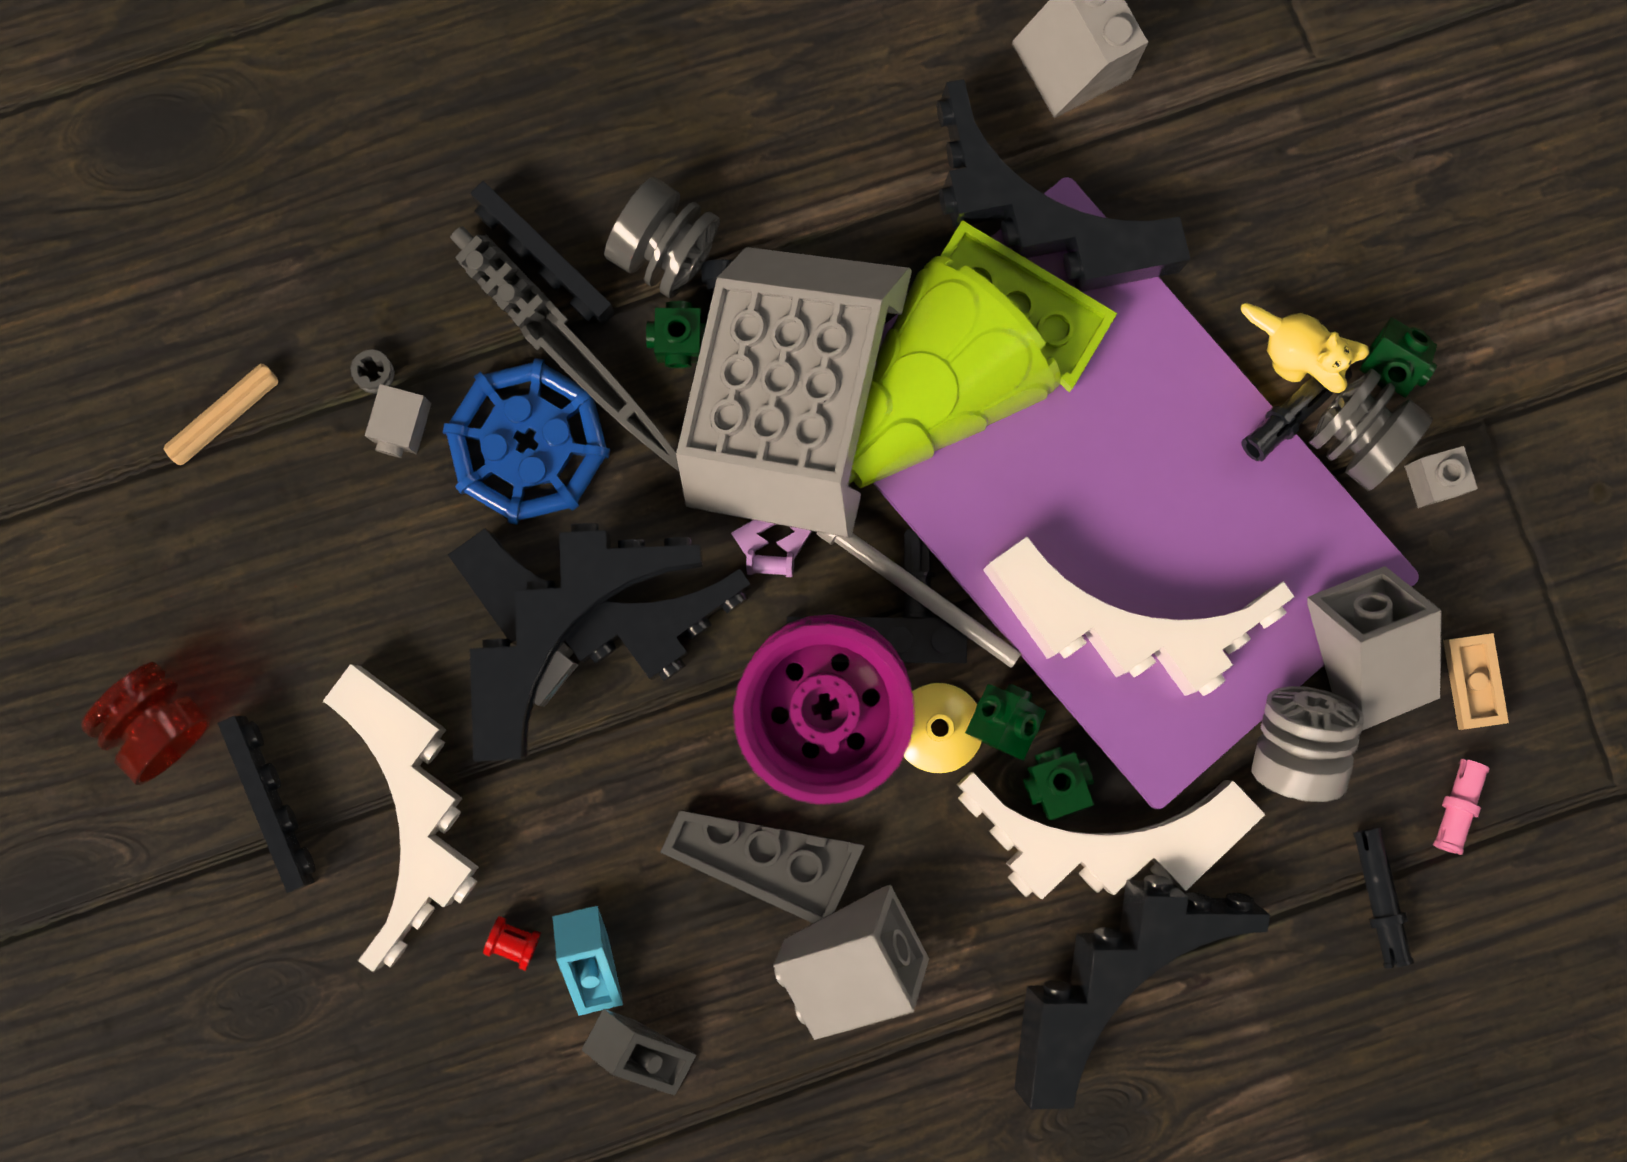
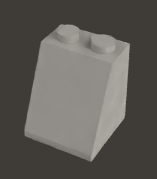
M1049 0L1017 35L1012 44L1055 119L1131 79L1148 41L1125 0Z
M1386 566L1307 597V605L1331 691L1359 707L1364 714L1362 730L1440 698L1441 610Z
M888 885L784 939L774 963V971L779 984L782 987H786L791 996L798 1019L801 1023L806 1024L812 1037L816 1040L914 1012L929 957L892 886Z

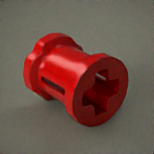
M498 916L487 939L483 954L489 957L493 953L519 963V968L526 971L542 933L536 930L532 933L506 924V918Z

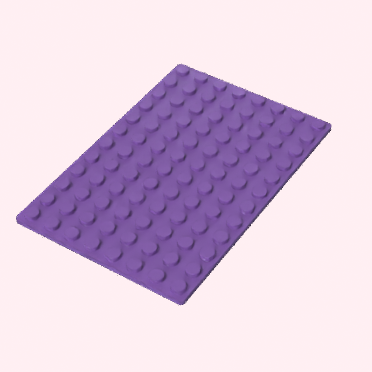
M1071 178L1061 179L1044 193V195L1063 205L1084 213L1106 218ZM1000 229L991 238L1005 245ZM1067 251L1026 258L1076 288L1074 279L1069 280L1064 269L1063 257ZM1159 277L1083 292L1116 312L1117 315L1070 392L1060 384L1052 393L1048 394L1045 400L990 424L982 432L935 451L932 458L873 484L1012 646L1021 653L1024 660L1152 808L1160 809L1172 801L1263 719L1267 696L1270 692L1277 688L1300 687L1324 665L1307 605L1308 596L1384 566L1411 587L1418 581L1419 575L1415 568L1297 434L1292 439L1282 441L1262 462L1260 460H1253L1245 453L1241 444L1242 440L1266 420L1265 415L1272 408L1271 404ZM898 314L884 325L879 349L886 333L892 329ZM1028 537L1045 560L1076 587L1108 605L1138 615L1171 620H1192L1223 616L1241 610L1268 589L1282 582L1286 584L1295 597L1283 605L1287 613L1266 628H1263L1259 622L1246 633L1251 639L1229 655L1223 649V652L1233 664V666L1222 673L1226 680L1224 683L1205 696H1202L1199 690L1185 696L1154 653L1152 656L1156 663L1138 676L1133 677L1128 671L1116 677L1085 634L1082 637L1087 643L1064 659L1060 652L1047 659L983 569L1007 550Z

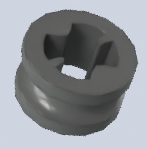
M373 349L364 350L353 359L351 364V376L365 392L375 394L378 392L380 384L390 387L393 383L395 376L394 367L387 356L380 351ZM371 361H374L378 367L384 366L383 373L378 372L380 378L376 381H371L367 376H362V370L368 371L365 365Z

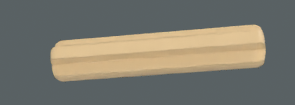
M264 364L256 366L166 443L163 448L166 454L176 464H185L274 388L279 382L277 376Z

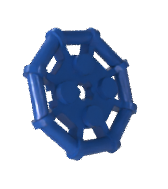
M535 358L532 363L483 374L480 371L474 376L475 382L449 423H445L443 427V433L448 438L458 481L455 488L460 494L466 493L506 517L509 524L518 525L520 520L569 508L573 511L578 508L579 499L603 460L609 459L611 450L606 448L595 400L578 383L546 365L544 359ZM531 381L528 395L513 396L507 400H502L495 391L496 389ZM542 384L570 399L571 403L560 409L541 398ZM486 396H488L495 407L482 428L468 427ZM578 412H580L587 445L574 443L571 435L569 419ZM529 430L535 431L534 440L539 443L538 447L535 450L527 448L524 453L518 452L519 443L516 440L518 434H526ZM466 438L480 440L485 465L475 472ZM573 454L585 456L570 482L565 486L559 477ZM493 474L514 486L512 498H507L482 482ZM552 483L558 491L555 494L523 501L525 489L532 488L535 485Z

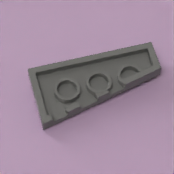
M680 810L660 853L814 924L835 912L865 845Z

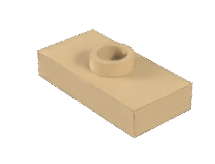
M1494 633L1443 640L1458 730L1509 723Z

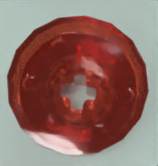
M155 662L138 667L112 685L87 712L81 729L89 737H98L97 745L102 750L109 751L123 744L115 757V764L136 785H142L153 780L176 763L203 736L211 722V718L191 697L184 696L170 703L177 692L178 684L173 679H164L166 671Z

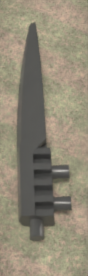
M464 226L456 229L450 238L461 249L455 257L459 261L458 263L497 302V305L512 318L514 323L520 327L529 343L536 350L543 348L612 417L654 453L679 471L674 449L619 382L565 325L568 318L487 234L473 237Z

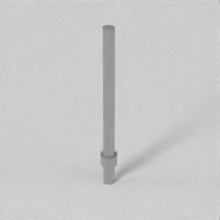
M820 532L816 533V535L830 545L834 542L1010 668L1013 667L1021 656L1017 649L854 533H852L851 538Z

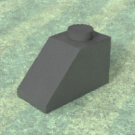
M606 1009L602 1010L581 1049L610 1074L674 1096L696 1057V1054L640 1022Z

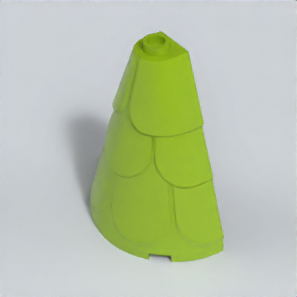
M935 256L916 275L905 299L902 315L898 314L892 329L886 333L877 355L848 485L853 481L861 489L933 457L935 451L982 432L986 429V426L1045 400L1048 394L1052 393L1060 385L1061 374L1058 364L1052 357L1046 361L1040 351L1046 342L1036 328L999 289L965 265L958 271L951 267L954 264L951 258Z

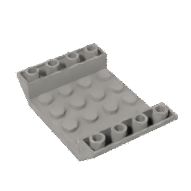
M746 247L730 263L716 280L676 452L686 507L847 538L852 537L861 493L848 487L886 315L887 313L902 315L912 272L910 268Z

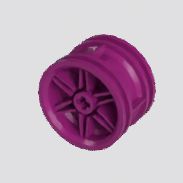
M833 614L808 616L790 622L771 634L750 660L738 684L734 703L735 733L742 753L755 773L773 789L795 800L815 804L842 803L863 796L885 782L900 765L910 745L915 721L911 682L905 664L893 645L874 628L856 619ZM839 653L846 655L850 662L848 668L842 672L834 670L831 664L832 658ZM799 663L803 667L804 674L801 679L792 680L788 678L786 668L789 664ZM867 689H875L880 694V700L874 706L866 705L862 701V695ZM829 693L830 700L835 698L838 700V704L833 705L831 714H823L822 708L815 709L813 705L819 702L820 694ZM776 707H783L789 713V719L783 724H778L772 719L771 712ZM852 733L862 734L865 738V744L859 749H852L847 744L849 735ZM806 742L816 743L820 749L819 754L813 758L806 757L802 753L803 744Z

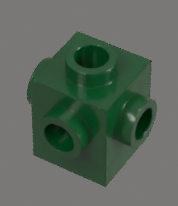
M686 301L666 302V308H655V321H647L646 345L647 348H654L658 363H665V366L669 368L692 367V363L698 362L707 323L703 321L700 308H692L693 304ZM670 328H686L685 333L681 337H673L669 334Z
M1391 317L1369 345V354L1362 360L1359 370L1366 373L1370 369H1374L1381 375L1377 383L1378 386L1383 388L1391 383L1395 386V392L1406 398L1416 384L1421 388L1424 387L1435 372L1437 364L1432 361L1437 344L1432 342L1431 338L1424 331L1415 327L1409 328Z
M1008 683L1006 690L987 684L965 733L990 747L1024 761L1030 745L1039 731L1046 711L1030 702L1033 697L1032 693L1018 686Z
M1061 747L1035 755L1037 764L1027 767L1030 777L1023 780L1032 805L1040 803L1045 819L1052 820L1094 805L1087 787L1093 784V778L1085 758L1078 760L1075 752L1063 754ZM1060 773L1064 782L1062 787L1057 790L1053 785V779Z

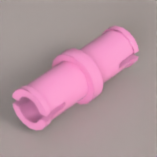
M1460 759V766L1450 796H1445L1442 803L1446 810L1433 846L1447 852L1463 855V848L1473 817H1479L1481 808L1477 804L1490 768L1475 761Z

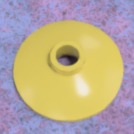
M946 683L927 684L912 691L915 721L910 745L904 755L906 760L915 767L931 773H947L966 765L975 756L982 743L965 733L976 710V702L964 690ZM936 719H943L948 724V732L942 737L934 735L931 730V725Z

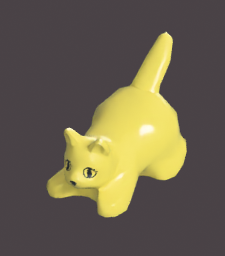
M1244 303L1241 306L1242 313L1249 321L1268 333L1267 352L1273 361L1272 366L1277 374L1290 382H1300L1308 373L1330 392L1340 393L1347 388L1348 383L1345 373L1349 366L1356 361L1365 359L1369 354L1367 345L1342 338L1337 332L1330 333L1318 319L1309 315L1297 313L1280 318L1249 303Z

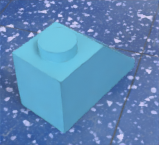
M598 906L553 916L556 958L578 1015L623 1005L609 937Z

